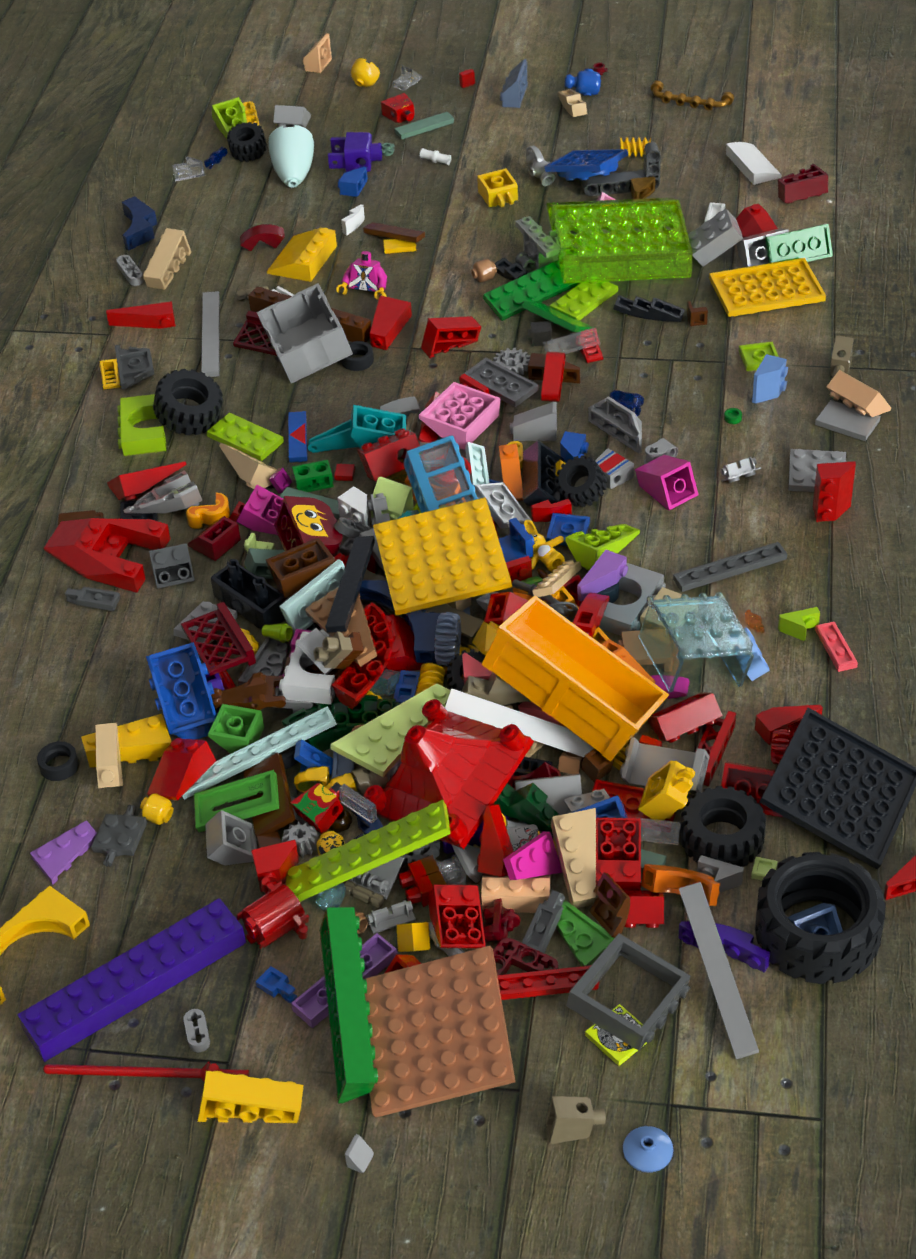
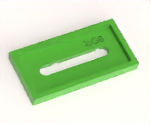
M267 771L194 793L195 822L198 832L206 831L205 824L221 810L240 819H246L279 809L277 774L275 771ZM258 792L263 793V796L260 798L212 811L214 807L223 805L225 802L229 803L253 796Z

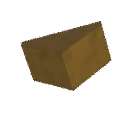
M655 177L631 179V195L634 204L638 205L655 191Z

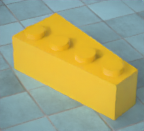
M162 714L117 726L121 762L126 761L130 764L137 763V760L142 759L158 761V758L162 757L164 751L172 742ZM95 732L81 737L90 768L96 767Z
M206 1071L198 1122H206L207 1118H218V1122H228L229 1118H241L243 1123H252L258 1118H263L265 1123H297L301 1111L304 1085L296 1084L292 1081L280 1082L273 1081L270 1078L260 1079L243 1074L232 1075L221 1071Z

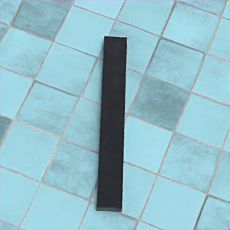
M374 536L355 537L325 626L327 633L347 631L375 544Z

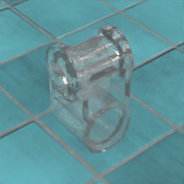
M456 854L452 855L450 859L441 862L436 861L447 885H467L465 872Z

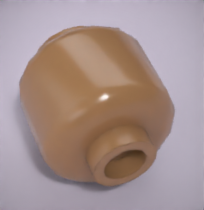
M484 259L474 263L471 273L473 278L481 283L493 279L497 269L493 261Z

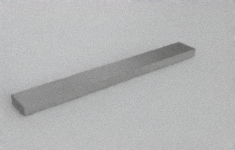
M219 291L203 293L202 372L207 377L220 376Z
M698 882L679 888L735 1058L739 1059L759 1053L702 884Z

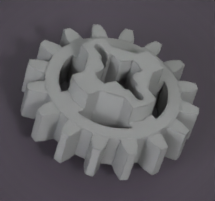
M507 348L506 351L500 350V354L496 353V357H493L494 362L517 374L523 375L524 371L528 372L530 355L527 352L522 353V349L516 350V348H513V350Z

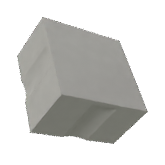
M319 283L296 293L289 299L277 302L257 312L291 384L353 354L343 328L334 311L331 310Z

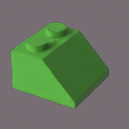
M222 704L208 733V737L232 754L259 740L264 729L262 711Z

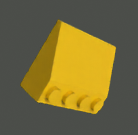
M317 228L294 235L269 267L267 274L312 282L337 247L335 230Z

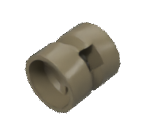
M363 767L351 771L357 794L360 797L364 796L365 791L370 786L379 785L385 788L388 783L387 774L381 777Z

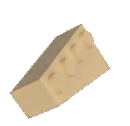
M596 808L553 816L551 829L570 904L576 908L593 905L596 898L594 893L596 887Z

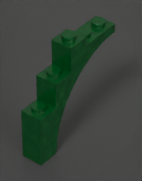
M507 783L494 803L499 804L503 815L518 819L529 825L534 824L542 832H552V817L560 815L546 803L548 796L534 783L515 790Z

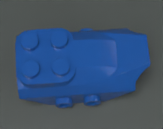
M194 642L146 656L152 675L149 683L152 691H157L156 706L158 711H163L169 734H175L181 739L197 740L207 737L217 716L211 697L215 693L212 683H207L205 675L208 674L205 662L201 663Z

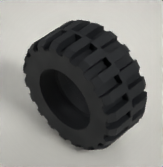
M186 369L174 370L170 374L164 375L156 386L153 403L154 414L159 419V422L163 426L166 425V428L170 431L174 430L177 434L184 433L187 436L191 434L200 435L201 432L205 433L218 422L223 403V394L221 389H219V385L210 376H205L203 372L198 373L193 369L190 371ZM177 399H190L199 405H185L177 401Z
M716 786L715 789L706 788L702 793L699 791L694 794L693 799H688L686 806L682 809L680 825L681 844L686 854L690 858L693 856V861L698 863L700 855L744 867L748 865V861L753 862L763 849L766 817L763 813V808L757 803L755 798L751 795L747 796V793L741 789L737 791L734 787L729 786L728 788H722V786ZM715 822H726L735 825L740 830L732 834H717L708 830L706 826Z

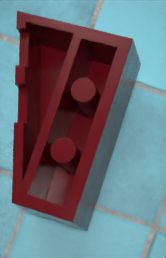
M815 164L810 165V168L807 170L804 168L800 169V173L796 175L791 173L778 179V198L784 203H792L795 200H805L811 196H821L824 193H828V174Z

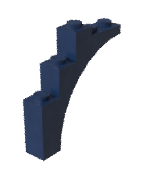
M362 581L359 591L360 599L382 604L394 611L387 581ZM426 608L400 615L410 626L414 634V653L417 663H436L434 653L435 632L438 616L441 613L426 612Z

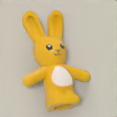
M525 520L524 526L526 531L532 534L535 541L533 557L531 558L532 570L539 560L551 572L558 569L557 566L562 565L565 558L553 547L561 544L564 541V537L558 536L546 542L544 536L538 533L534 523L531 520Z

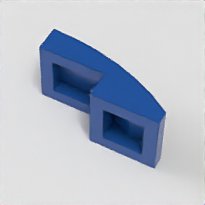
M400 671L399 682L396 684L394 694L396 702L403 703L415 696L420 672Z

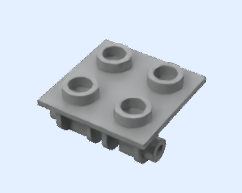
M398 857L349 879V881L356 883L355 886L361 885L374 891L373 894H381L387 900L404 858Z

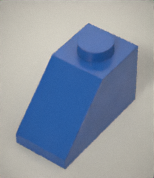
M361 167L342 175L341 179L338 180L340 195L358 197L368 181L366 167Z

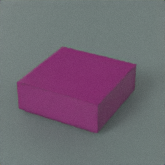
M283 467L278 468L269 478L278 493H283L286 487L292 483Z

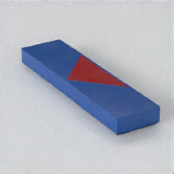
M306 411L289 412V463L306 462Z

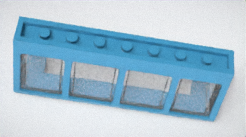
M448 436L407 451L403 465L421 513L479 499L476 496L475 486L471 483L470 473L466 470L464 458L461 457L459 445L455 442L454 436Z

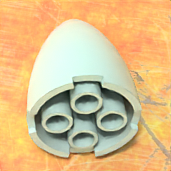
M298 125L286 128L281 126L275 129L269 136L271 162L281 181L288 187H297L305 179L313 160L314 140L312 134L306 128Z

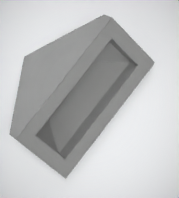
M468 844L464 849L452 845L466 875L475 883L479 882L482 873L478 872L477 864L480 849Z

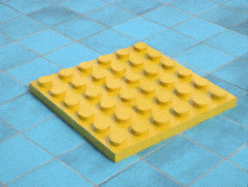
M486 497L373 525L396 616L512 587L511 578Z

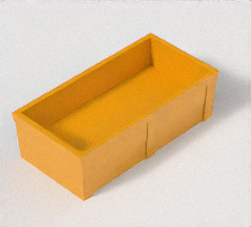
M537 596L532 597L498 627L497 635L481 664L539 706L546 714L551 715L603 754L602 756L610 762L669 696L667 692Z

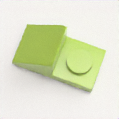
M818 607L780 614L779 632L805 641L806 629L819 625L820 611Z

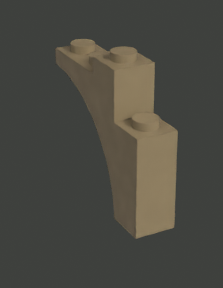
M493 672L489 680L468 676L461 691L502 706L517 702H532Z

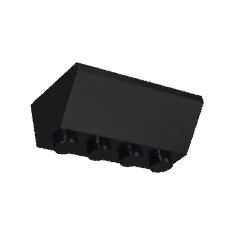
M539 440L523 452V501L528 506L549 500L551 504L565 500L556 486V463L559 460L564 462V458Z

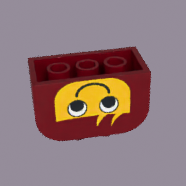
M283 497L274 527L284 551L319 538L333 557H335L343 539V535L334 527L337 519L327 504L310 497Z

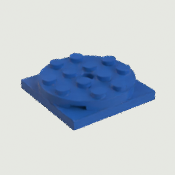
M628 149L573 150L547 164L545 172H557L559 177L566 178V180H574L575 178L587 180L591 176L610 175V172L617 170L619 160L628 156Z

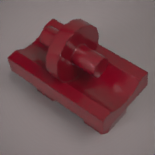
M501 898L495 899L494 907L484 909L485 920L487 923H493V925L483 927L484 936L487 941L497 940L500 942L502 939L508 938V931L511 932L513 928L520 925V916L515 914L513 909L508 910L504 908Z

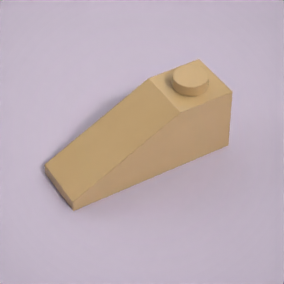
M117 723L95 725L98 788L123 786Z

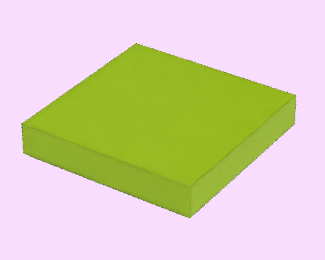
M773 342L740 345L738 350L746 371L757 370L766 354L779 357Z

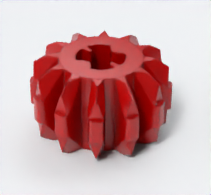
M787 729L774 730L771 741V761L773 764H779L794 734L793 731H788Z

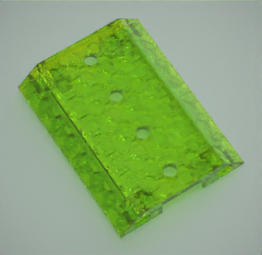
M649 198L552 202L546 204L551 229L556 231L559 242L558 261L563 284L692 277V248L678 199ZM634 228H638L641 231H635ZM606 229L609 233H605L602 230ZM570 231H575L578 234H572Z

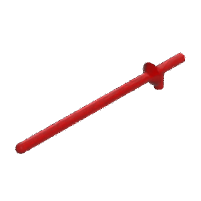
M207 1062L201 1069L47 1064L43 1067V1071L46 1074L201 1078L203 1082L205 1081L206 1071H221L232 1075L243 1074L249 1077V1070L220 1069L217 1064H210V1062Z

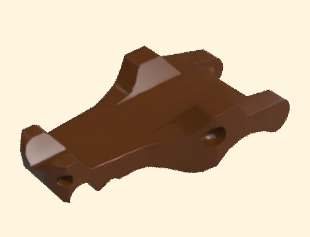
M259 672L254 673L246 683L238 687L223 691L218 688L213 689L215 694H212L211 697L215 711L217 708H221L222 704L261 710L265 707H284L286 705V698L284 696H276V687H279L280 680L284 679V676H266Z

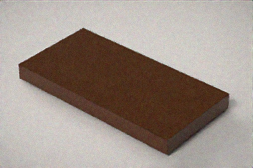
M278 752L243 772L244 778L274 770L277 774L279 809L252 817L256 838L260 835L274 833L295 821L294 810L290 803L291 796L282 755ZM258 792L256 795L249 796L248 800L260 798L263 796V793Z

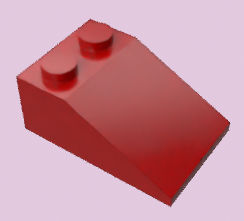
M181 738L173 740L162 755L147 792L148 797L156 793L169 800L178 801L216 762L207 741Z

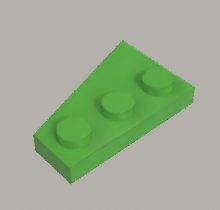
M565 900L562 905V915L556 928L580 965H592L613 941L614 937H611L604 928Z

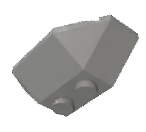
M607 397L589 407V422L638 454L642 452V421L633 411L611 397Z

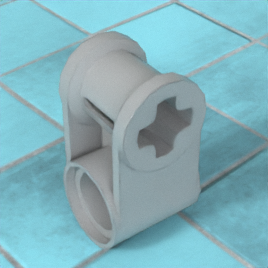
M662 438L645 448L646 459L644 464L662 455L676 457L678 448Z

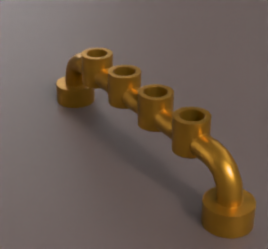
M658 80L654 81L651 85V91L654 96L661 98L662 102L666 104L670 100H674L679 106L686 102L690 103L692 108L704 105L706 110H712L713 107L720 108L731 105L734 100V95L731 92H725L719 102L713 98L701 99L697 95L688 97L684 93L679 95L672 94L670 91L663 93L661 91L664 85Z

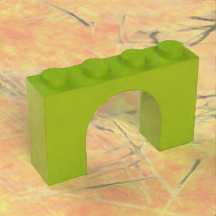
M155 394L120 398V405L117 406L119 414L118 435L120 438L118 439L119 449L123 450L124 456L166 451V437L163 426L151 428L133 427L141 421L157 419L153 410Z

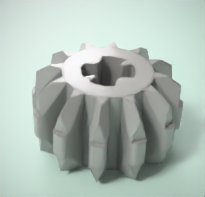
M298 821L296 826L290 824L289 829L284 830L282 843L296 840L298 855L304 858L306 854L312 856L313 851L317 850L316 843L319 839V834H317L314 826H309L308 822L301 825Z

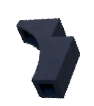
M134 196L123 201L124 215L132 222L129 229L122 235L124 246L129 251L155 238L153 226L157 225L155 211Z

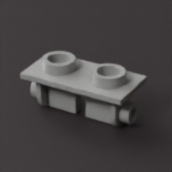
M754 457L738 461L740 468H738L736 462L724 465L720 471L723 476L725 475L726 479L721 481L728 480L729 483L740 480L739 476L745 475L746 478L755 475V471L761 469V467H755L757 461Z
M383 493L376 494V498H373V494H371L370 499L367 501L369 511H373L374 518H371L372 528H374V524L390 521L389 513H381L383 510H388L386 496Z
M605 789L563 800L568 807V810H566L568 814L610 797Z
M406 900L392 905L388 909L385 907L376 911L372 910L370 914L366 915L373 934L394 928L396 924H406L416 920L412 912L411 901L406 902Z

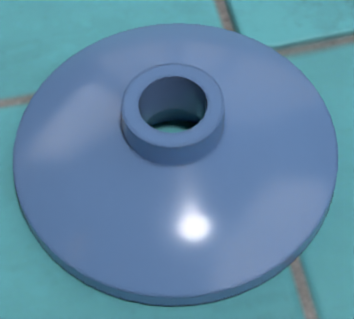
M643 1126L632 1130L626 1136L623 1143V1154L629 1165L636 1170L656 1172L666 1167L671 1161L673 1144L664 1131L656 1127ZM645 1143H650V1144H652V1146H649V1147H648V1146H645L644 1144H645Z

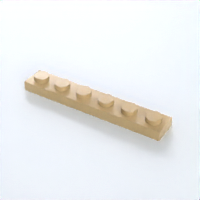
M567 560L562 562V565L557 566L558 569L553 570V573L548 574V577L544 578L543 582L538 583V586L532 590L533 595L542 597L554 594L582 569L580 561Z

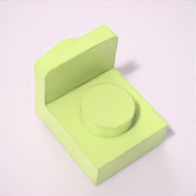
M251 533L249 538L245 540L244 549L247 550V553L249 548L275 550V545L270 542L256 541L255 533Z

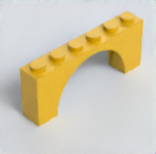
M48 886L0 928V956L13 942L33 933L56 932L74 940L90 926L86 911L51 886ZM0 986L1 1005L4 1001H6V998L4 996L2 987Z

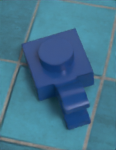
M272 966L255 981L257 988L273 998L278 993L288 1003H292L297 998V995L293 993L296 989L288 984V976Z

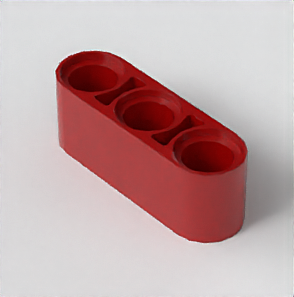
M547 351L541 390L542 401L560 402L565 353Z

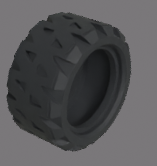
M820 852L803 853L801 857L797 858L790 856L778 863L777 871L771 868L762 880V887H759L755 923L757 943L762 944V949L770 952L769 962L780 965L779 970L792 978L802 977L805 978V982L824 984L828 980H832L833 983L848 980L855 973L860 974L870 966L873 958L877 956L885 920L886 903L884 901V894L878 882L871 878V874L858 863H850L846 857L833 853L822 855ZM821 900L833 903L845 910L855 924L837 934H813L794 925L784 912L799 902Z

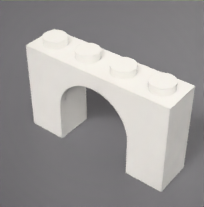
M302 632L300 639L296 640L295 651L291 653L290 664L285 668L284 679L280 680L279 690L282 691L286 700L332 704L335 691L331 684L335 681V676L305 671L308 666L315 663L297 645L301 639L310 633Z

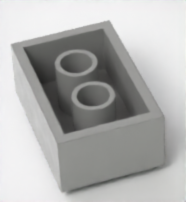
M725 208L723 211L718 212L716 216L704 222L699 228L691 231L686 238L692 256L704 267L740 242L743 236L737 220Z

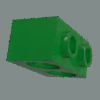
M328 460L292 466L297 490L311 492L334 487Z

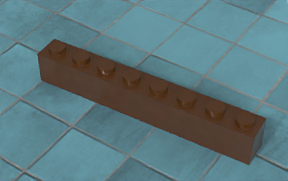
M257 286L248 295L250 310L258 312L292 296ZM331 308L341 324L348 341L367 342L370 339V319Z

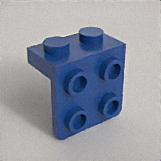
M517 518L510 519V535L499 538L505 562L525 556L533 557L535 541L532 534L526 531L524 524H521Z

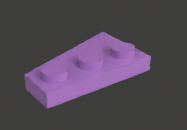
M86 820L30 852L31 858L49 881L54 884L58 880V876L64 870L67 871L72 866L71 863L92 846L97 832Z

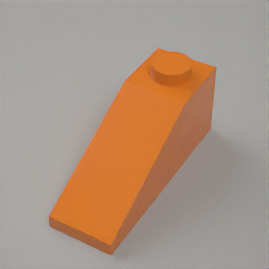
M517 444L499 446L503 482L515 499L521 501L523 500V487Z

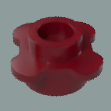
M595 63L593 68H591L600 75L608 71L603 63Z

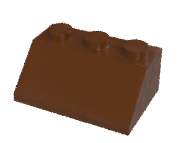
M319 538L266 559L276 586L284 598L293 596L335 562L333 555Z

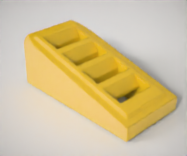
M117 360L99 361L103 390L121 388Z

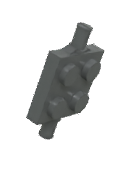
M129 804L123 815L106 814L91 848L95 853L106 854L103 864L107 867L108 865L109 867L112 866L116 856H134L148 823L146 817L133 816L136 811V806Z

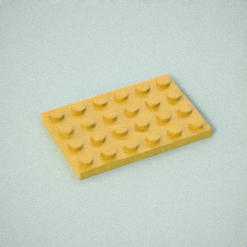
M805 258L709 273V280L728 317L826 301V294Z

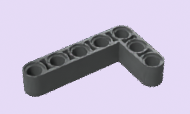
M649 142L644 146L643 170L610 173L607 176H591L587 180H582L585 194L587 196H599L602 192L607 195L631 192V179L655 177V189L658 188L660 185L661 155L657 144Z

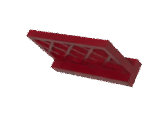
M248 311L246 314L247 320L235 338L233 346L277 356L275 350L269 348L272 346L271 342H266L265 340L268 338L267 334L263 335L261 333L265 330L257 312ZM248 327L256 328L249 332L247 331ZM257 333L260 334L259 337L254 338V339H251V337H250V336H252V335H254V334H257ZM248 337L249 341L244 343L240 342L244 338ZM262 340L264 342V344L260 346L255 345V343L260 342Z
M224 602L216 604L217 610L181 623V627L190 643L194 642L202 663L205 662L210 676L245 662L249 666L256 664L253 647ZM211 619H218L215 624L208 623V621ZM193 626L199 627L197 631L189 630L188 628ZM204 628L212 629L210 633L202 632ZM217 630L225 631L223 635L215 634ZM198 637L206 638L204 643L196 642ZM211 639L219 641L217 645L209 643ZM224 642L232 643L230 647L222 646ZM205 649L213 650L211 655L203 653ZM219 651L226 653L224 657L216 655ZM231 654L240 655V657L235 659L229 658ZM213 661L221 662L220 665L211 668L210 666Z

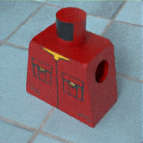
M405 93L381 101L382 115L396 123L413 120L415 116L414 104Z

